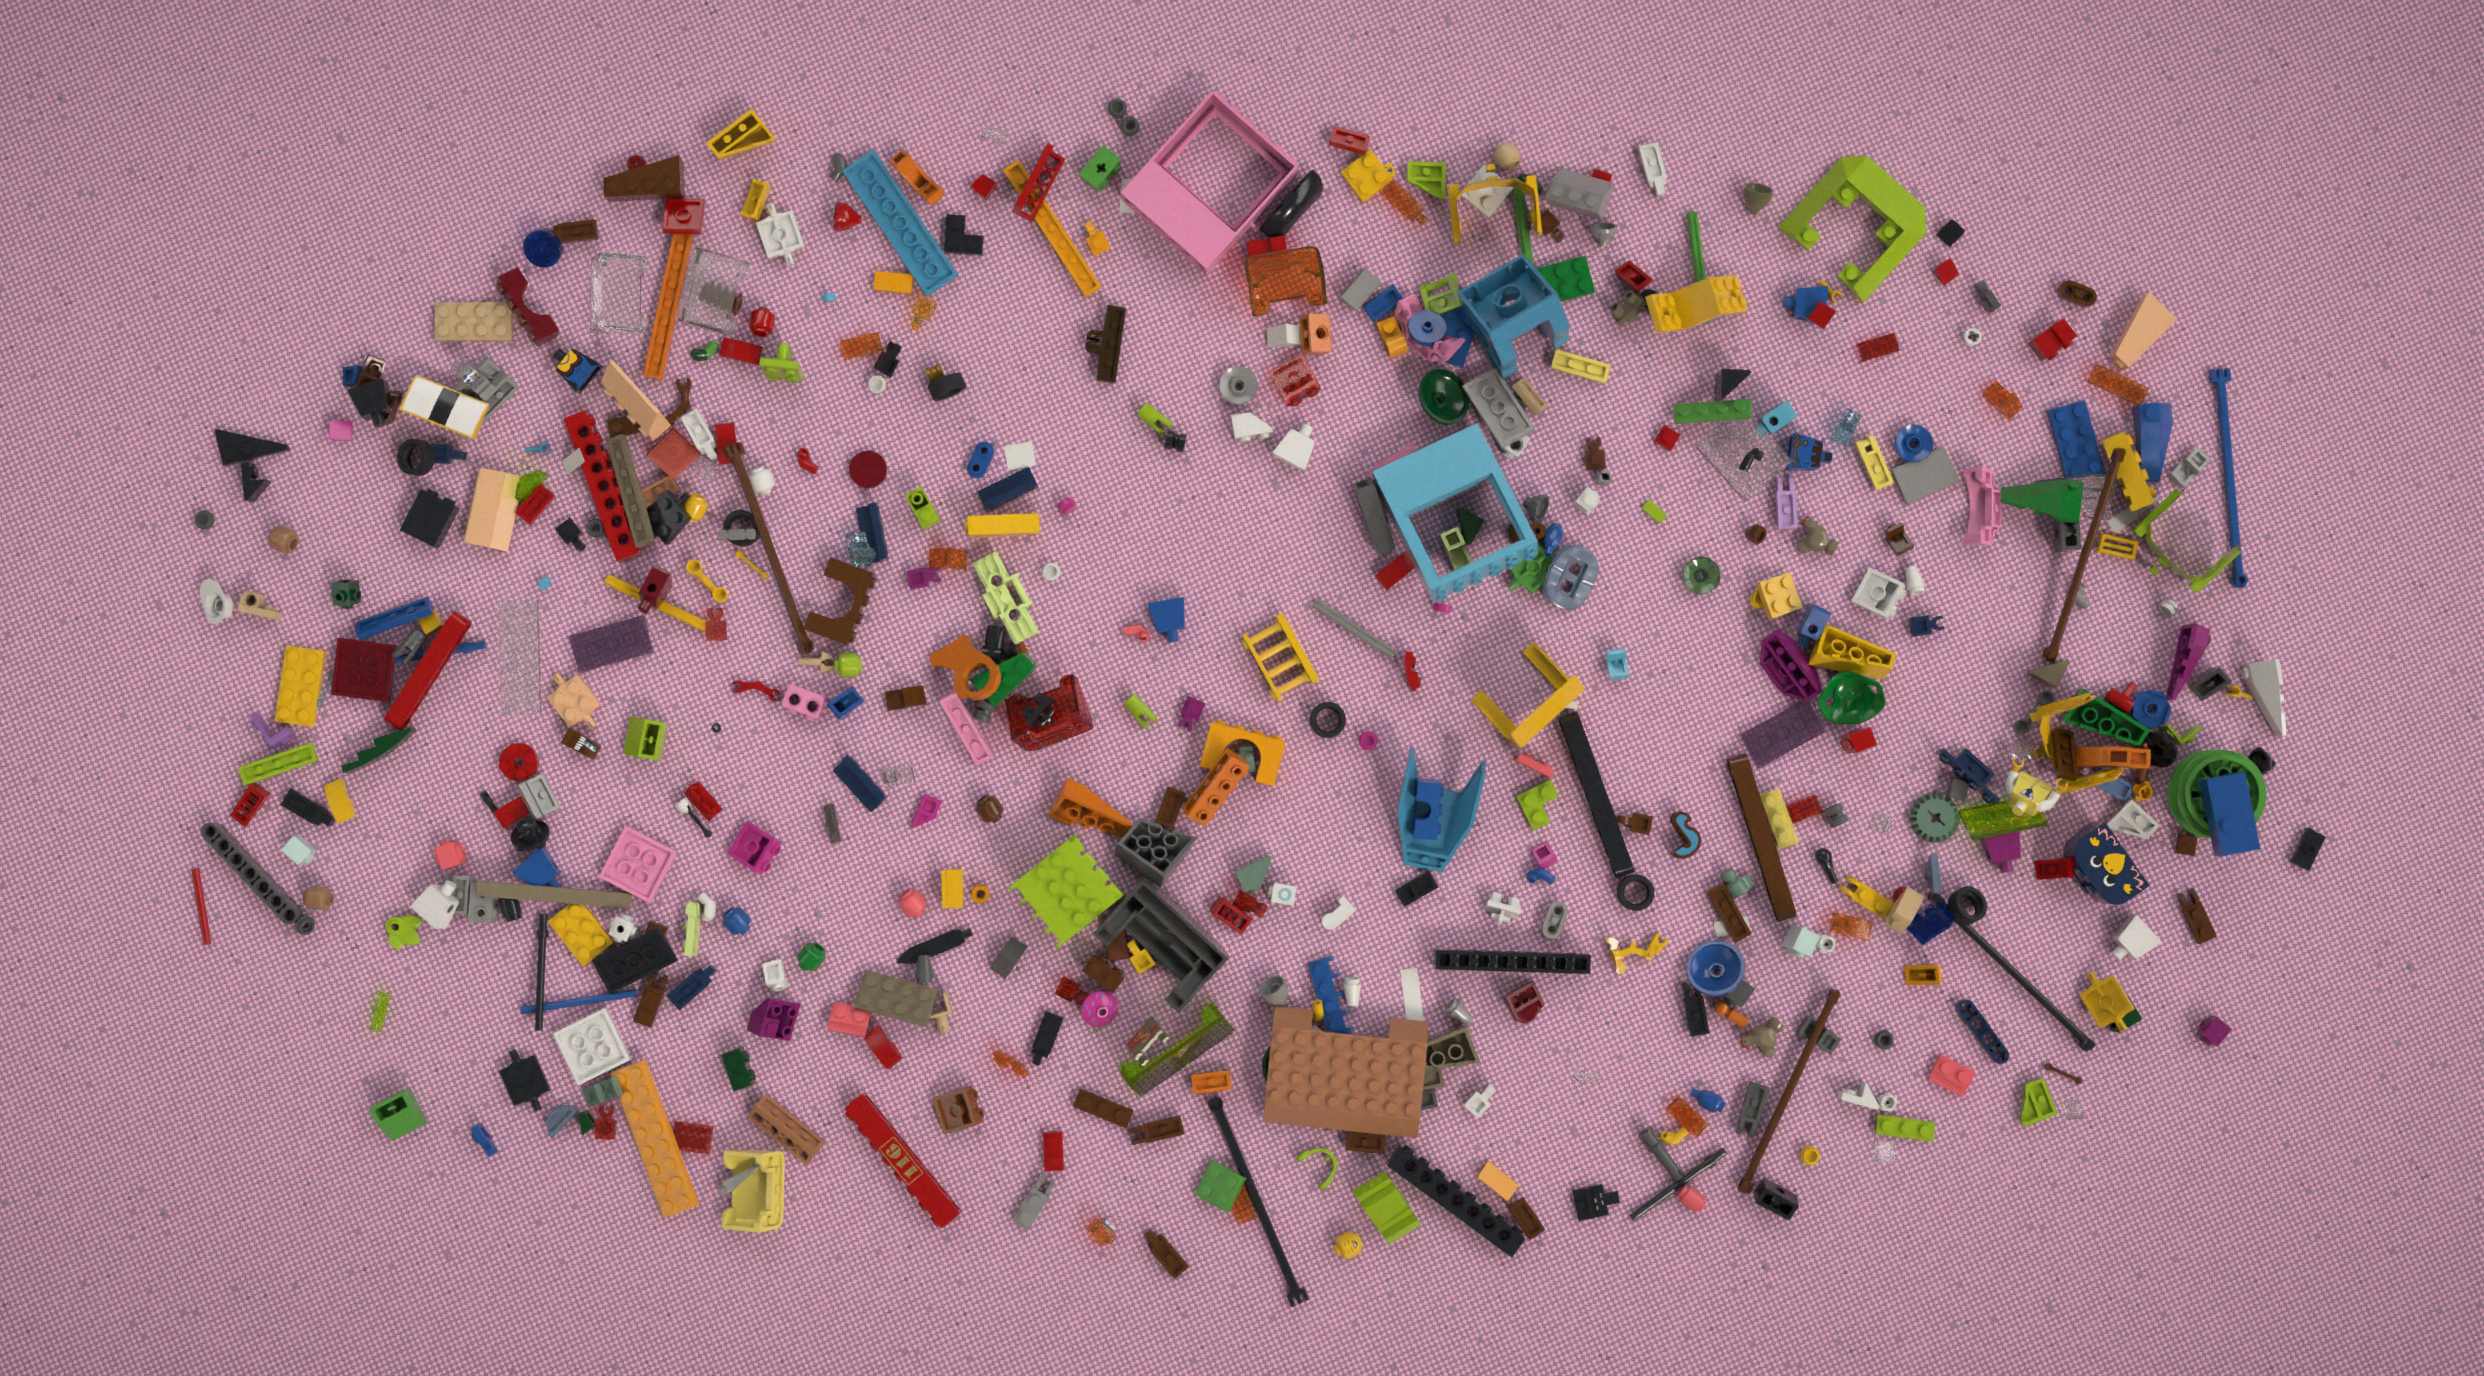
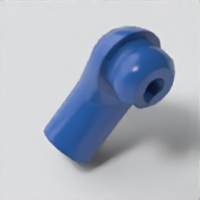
M1544 868L1532 869L1527 873V881L1529 883H1535V881L1543 879L1551 885L1556 879L1554 875Z

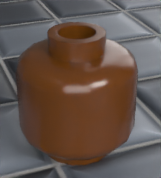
M986 794L976 802L975 811L983 822L989 823L992 821L994 824L1002 818L1001 814L1004 811V807L996 796Z

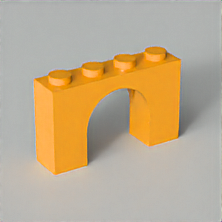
M1217 719L1215 723L1211 722L1200 767L1211 770L1229 743L1238 739H1246L1258 747L1261 755V762L1255 782L1274 786L1286 743L1282 741L1283 737L1272 734L1270 738L1264 736V732L1253 729V733L1245 731L1246 727L1236 724L1234 728L1229 727L1227 722Z

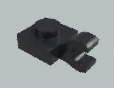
M890 341L886 347L887 353L881 352L873 368L891 378L900 362L896 357L900 353L902 346Z
M568 518L555 528L567 545L572 542L574 547L580 552L586 548V545L579 538L583 532L572 518Z

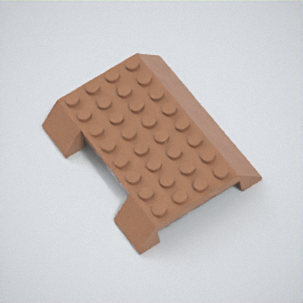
M1281 1006L1274 1007L1263 1122L1417 1138L1428 1043L1427 1021L1390 1018L1388 1038L1311 1030L1313 1010Z

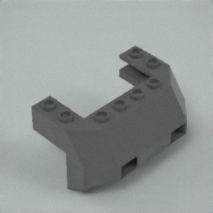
M1146 878L1133 889L1093 933L1102 943L1108 946L1125 929L1155 956L1159 962L1169 969L1180 982L1167 996L1165 1001L1178 1013L1182 1011L1206 982L1230 958L1221 944L1160 887Z

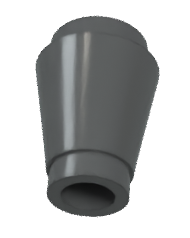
M918 955L915 973L917 983H930L934 974L929 955Z

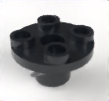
M2152 731L2147 734L2143 741L2148 742V749H2151L2150 766L2164 768L2173 764L2178 756L2175 739L2171 735L2159 731Z
M523 816L516 822V828L512 831L510 839L518 852L542 849L546 846L550 830L545 822L534 820L531 816Z

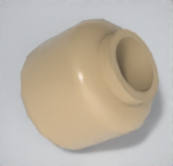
M1502 142L1495 147L1493 159L1502 170L1512 171L1520 165L1522 154L1512 142Z

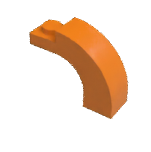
M901 149L889 160L894 169L928 205L932 206L934 203H937L945 194L944 190L920 168L904 149Z

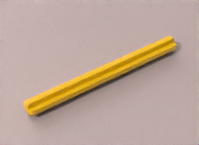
M612 575L606 577L604 582L606 585L640 601L639 588ZM663 601L658 610L703 632H707L710 627L709 622L666 601Z

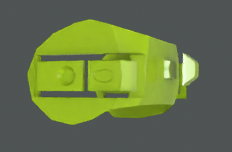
M2184 488L2181 491L2174 490L2132 531L2138 537H2142L2145 534L2146 543L2158 555L2156 560L2164 568L2169 566L2182 578L2192 580L2187 586L2198 593L2241 553L2238 549L2242 543L2220 557L2201 577L2189 576L2169 561L2151 539V523L2173 505L2186 489ZM2151 565L2148 570L2152 575L2160 573L2154 565Z

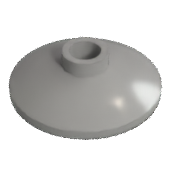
M1241 366L1232 367L1221 377V394L1232 404L1241 405L1248 403L1257 393V378L1248 368ZM1238 383L1243 386L1240 390L1235 388V385Z

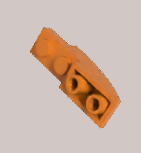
M2075 747L2077 767L2150 769L2151 749Z

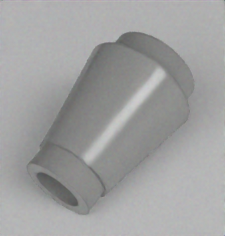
M1454 998L1445 1007L1448 1016L1466 1026L1474 1019L1460 1000Z

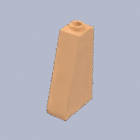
M2150 292L2140 299L2110 355L2113 365L2118 369L2125 370L2129 368L2177 320Z

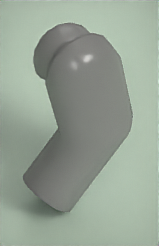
M2081 581L2074 602L2085 610L2091 602L2083 596L2085 584Z

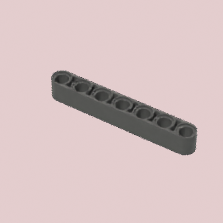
M206 823L201 827L200 833L204 840L283 923H296L303 916L302 909L220 823ZM211 827L215 828L214 836L210 834ZM225 840L228 842L229 845L227 850L223 848V842ZM238 854L242 857V861L240 864L236 862V856ZM251 868L255 871V876L253 878L249 876V870ZM264 882H266L268 885V890L266 892H264L262 889V884ZM277 896L281 898V904L279 906L275 903V899ZM290 910H292L295 915L293 920H291L288 916Z

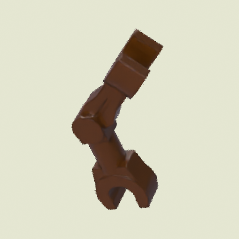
M687 378L685 386L681 385L680 379L676 380L682 401L681 405L672 414L665 417L671 426L674 425L680 415L684 414L691 407L689 393L692 382L690 378Z

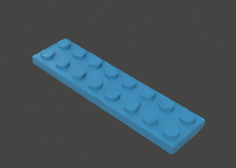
M874 149L842 170L927 297L959 276Z

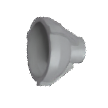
M1613 223L1590 224V231L1595 240L1598 241V246H1608L1609 241H1611L1618 229V225Z

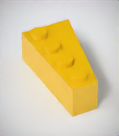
M2124 431L2102 440L2109 459L2113 449L2116 447L2124 448L2126 451L2116 476L2122 485L2126 499L2130 503L2131 512L2154 503V498L2157 497L2153 486L2149 487L2146 480L2149 479V476L2145 469L2141 470L2139 462L2142 460L2138 451L2134 452L2131 447L2134 442L2130 433L2126 434Z
M1826 624L1820 638L1815 640L1808 665L1842 672L1851 671L1863 676L1883 680L1893 667L1896 653Z

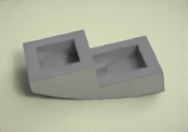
M2197 446L2167 476L2182 489L2211 459Z

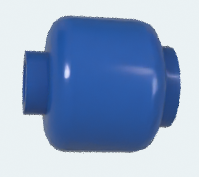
M731 907L723 914L722 925L732 935H738L739 933L744 935L750 929L751 918L742 908Z

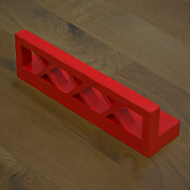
M1048 142L1012 210L1013 213L1030 222H1033L1066 159L1053 152L1054 145ZM1049 156L1059 161L1058 166L1049 168L1047 162ZM1048 173L1050 181L1041 183L1040 174ZM1040 188L1042 196L1033 199L1031 191ZM1032 204L1034 210L1032 216L1022 211L1023 206Z

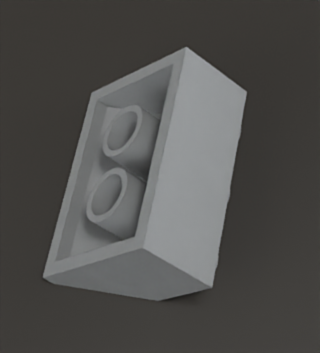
M1561 168L1551 180L1545 199L1549 205L1602 220L1615 183Z

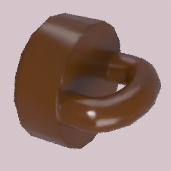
M1755 524L1747 529L1745 537L1754 544H1760L1765 539L1767 530L1763 526Z

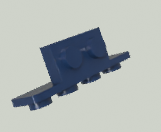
M1944 748L1938 749L1935 752L1939 756L1938 759L1943 764H1948L1956 776L1965 779L1968 787L1974 791L1977 790L1986 803L1996 804L2000 801L1985 786L1995 773L1967 748L1963 749L1956 758Z

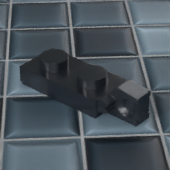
M293 788L289 789L280 804L311 824L320 826L323 823L326 826L332 827L335 822L334 818L327 815L328 810Z
M1048 1011L1045 1012L1031 1052L1035 1053L1032 1064L1039 1066L1043 1057L1048 1058L1064 1017Z

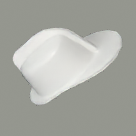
M206 579L200 587L201 602L207 620L212 624H219L223 619L233 616V600L229 595L223 593L218 582L213 579Z

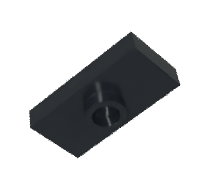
M2306 828L2290 863L2310 871L2326 836Z

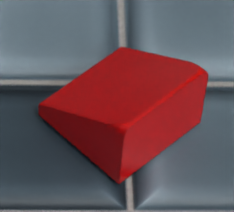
M1948 258L1932 271L1943 286L1959 275L1951 258Z
M1820 301L1808 317V320L1824 329L1836 311Z

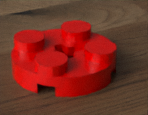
M510 744L502 751L499 758V769L505 777L513 781H525L533 777L539 768L537 753L528 744ZM522 757L523 766L519 765L516 767L515 759Z

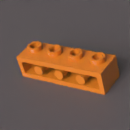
M1227 748L1182 807L1185 815L1205 827L1213 819L1218 808L1224 805L1228 795L1236 789L1240 779L1247 774L1250 766L1246 759Z

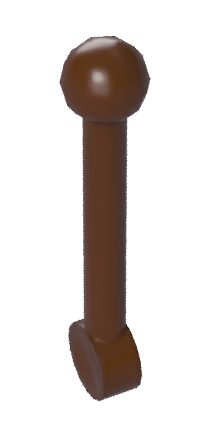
M2051 1063L2044 1065L2046 1070H2052L2070 1078L2076 1084L2083 1082L2081 1077H2075L2053 1067Z

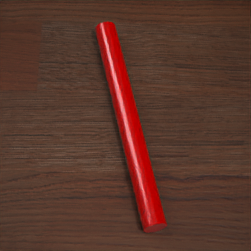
M191 869L203 945H209L212 943L200 869Z

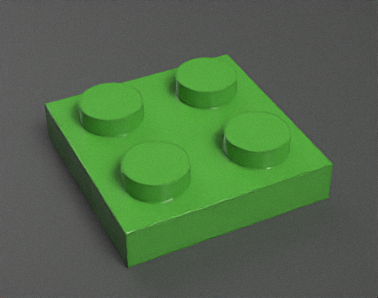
M1211 1160L1194 1195L1229 1213L1246 1178L1219 1162Z

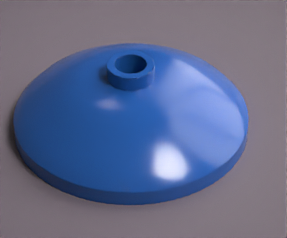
M1709 941L1701 944L1691 953L1687 962V975L1690 983L1696 990L1709 996H1722L1732 992L1742 982L1745 974V962L1742 954L1735 946L1724 941ZM1720 971L1721 973L1720 975H1715V972Z

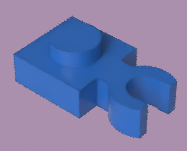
M482 1123L470 1129L473 1140L479 1143L480 1146H483L488 1157L498 1152L496 1146L491 1141L492 1138Z

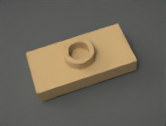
M1524 377L1511 386L1521 397V401L1535 415H1538L1548 407Z

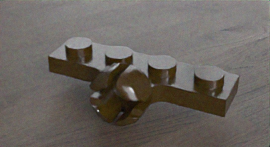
M1107 305L1103 330L1092 329L1087 334L1086 340L1090 341L1085 343L1086 351L1096 353L1099 356L1096 381L1111 384L1116 382L1127 308Z

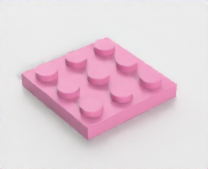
M625 825L599 877L648 903H652L678 851Z

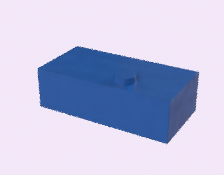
M2236 772L2199 779L2214 856L2223 857L2260 850L2261 847L2246 773Z

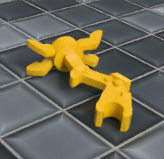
M1660 933L1654 934L1647 950L1635 947L1636 941L1631 942L1629 947L1623 950H1619L1617 947L1618 941L1616 939L1606 937L1605 941L1609 944L1611 958L1614 965L1617 966L1615 969L1616 973L1624 974L1627 965L1622 962V957L1635 953L1643 956L1646 961H1653L1651 957L1659 953L1667 945L1668 939H1664L1662 943H1659L1658 937Z

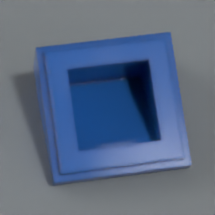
M362 366L343 367V386H356Z

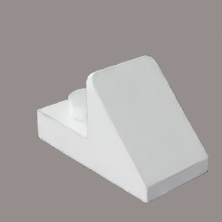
M1861 1081L1858 1095H1856L1857 1091L1847 1088L1845 1092L1840 1090L1838 1092L1837 1098L1879 1110L1880 1106L1869 1086L1864 1081Z

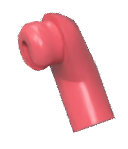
M1141 624L1123 626L1124 636L1135 635L1143 643L1149 641L1150 633Z

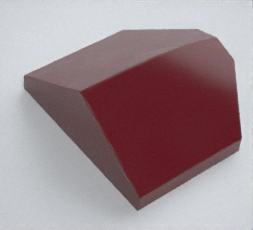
M1534 981L1511 990L1503 997L1514 1021L1527 1024L1535 1019L1540 1009L1545 1005Z

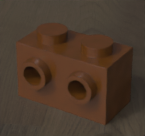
M1094 954L1082 972L1113 994L1124 980L1125 976L1122 975L1124 972L1117 966L1111 967L1108 965V960L1102 955L1096 956Z

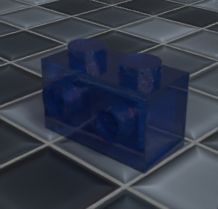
M1939 901L1934 905L1932 903L1927 905L1922 913L1919 914L1917 912L1907 929L1924 945L1950 928L1955 917Z

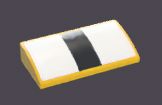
M416 375L399 410L476 440L490 404Z

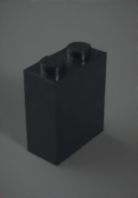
M429 488L427 491L420 489L400 531L439 549L460 508L455 506V501L447 497L444 500L437 497L439 493Z

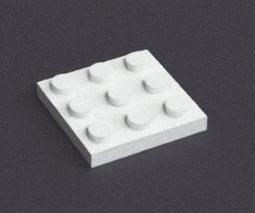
M607 1007L553 1033L578 1086L632 1060Z

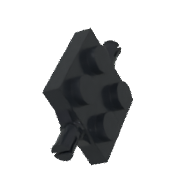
M665 490L647 512L654 538L656 539L658 536L665 545H670L692 519L684 506L691 497L687 492H684L678 499L670 490Z
M516 1049L509 1051L513 1063L500 1070L499 1073L513 1105L531 1102L534 1112L542 1109L538 1098L543 1093L550 1091L551 1087L537 1055L520 1059Z

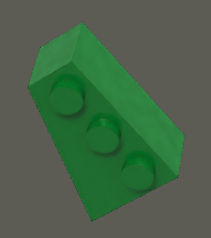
M1026 652L998 665L1001 672L1000 684L997 690L987 697L994 707L999 706L1039 667ZM989 669L969 679L978 690L983 689L987 685L990 678Z

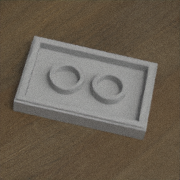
M1945 447L1931 452L1923 461L1916 463L1908 462L1891 470L1906 505L1960 482Z

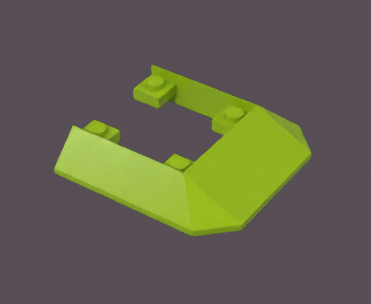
M1869 156L1841 157L1781 223L1778 229L1789 239H1794L1808 252L1821 237L1808 222L1831 197L1844 209L1857 196L1866 202L1886 220L1874 236L1888 248L1865 273L1849 262L1836 276L1850 289L1849 292L1863 304L1926 234L1925 206Z

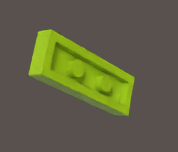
M1876 1114L1874 1133L1933 1142L1936 1122Z

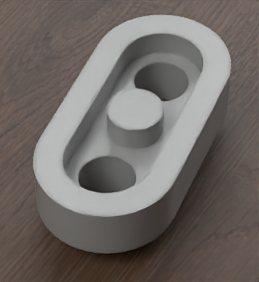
M1555 901L1548 907L1542 924V933L1549 939H1555L1561 934L1568 914V908L1563 902ZM1556 907L1561 909L1560 914L1554 913ZM1550 925H1553L1555 928L1552 933L1548 931Z

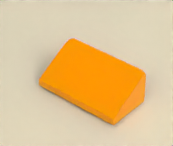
M1489 1160L1476 1175L1506 1201L1511 1198L1518 1187L1515 1181Z

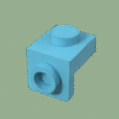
M1613 649L1606 653V665L1610 681L1629 678L1626 650Z

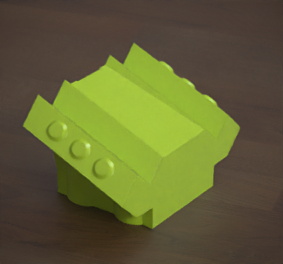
M1385 1171L1352 1191L1389 1245L1422 1225Z

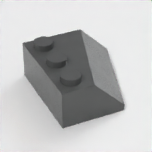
M1139 818L1117 843L1114 855L1161 888L1183 862L1197 837H1188L1180 834V831H1171L1162 828V825Z

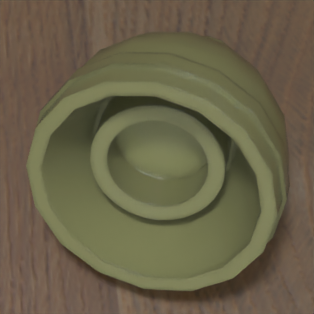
M1749 183L1744 188V200L1750 214L1757 215L1770 202L1773 196V189L1763 184Z

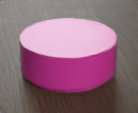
M1433 604L1434 611L1452 612L1453 606Z

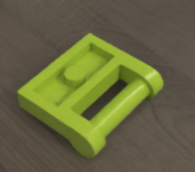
M1451 273L1448 277L1430 284L1424 283L1420 285V292L1427 311L1440 315L1462 307L1457 292L1460 290L1458 277L1455 273ZM1450 285L1449 290L1430 296V291Z

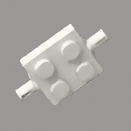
M774 203L767 204L766 207L770 216L756 222L769 260L784 256L787 267L795 264L791 254L805 247L792 210L777 213Z

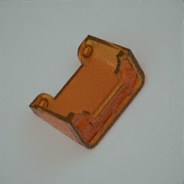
M1306 246L1254 255L1245 259L1244 269L1252 317L1266 314L1270 310L1269 303L1307 297V301L1311 305L1327 304L1324 268L1320 251L1317 247Z

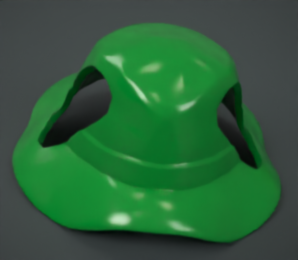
M1847 671L1835 675L1828 682L1819 696L1818 705L1821 713L1828 721L1836 724L1852 725L1866 722L1875 717L1884 709L1886 700L1884 690L1878 681L1856 672ZM1870 686H1875L1877 692L1874 693ZM1834 690L1832 706L1828 707L1825 701L1832 696Z

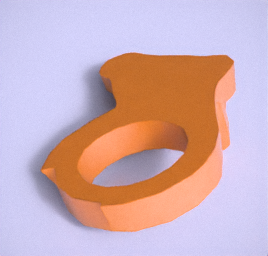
M961 635L957 640L944 648L933 652L929 659L930 663L936 668L945 667L955 671L954 689L961 699L984 700L997 690L1001 681L999 666L990 657L978 651L967 635ZM979 667H988L990 678L987 685L979 691H970L968 681L971 674Z

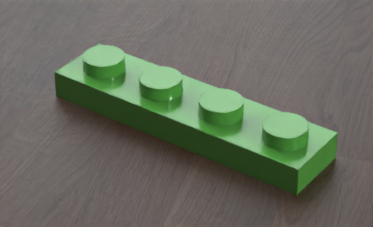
M1751 399L1675 404L1674 422L1675 424L1751 419L1753 403Z

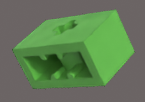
M1103 145L1079 173V177L1098 193L1100 189L1104 190L1109 184L1108 179L1120 171L1122 168L1120 166L1121 159ZM1105 167V172L1101 171L1099 173L1098 168L1103 169Z

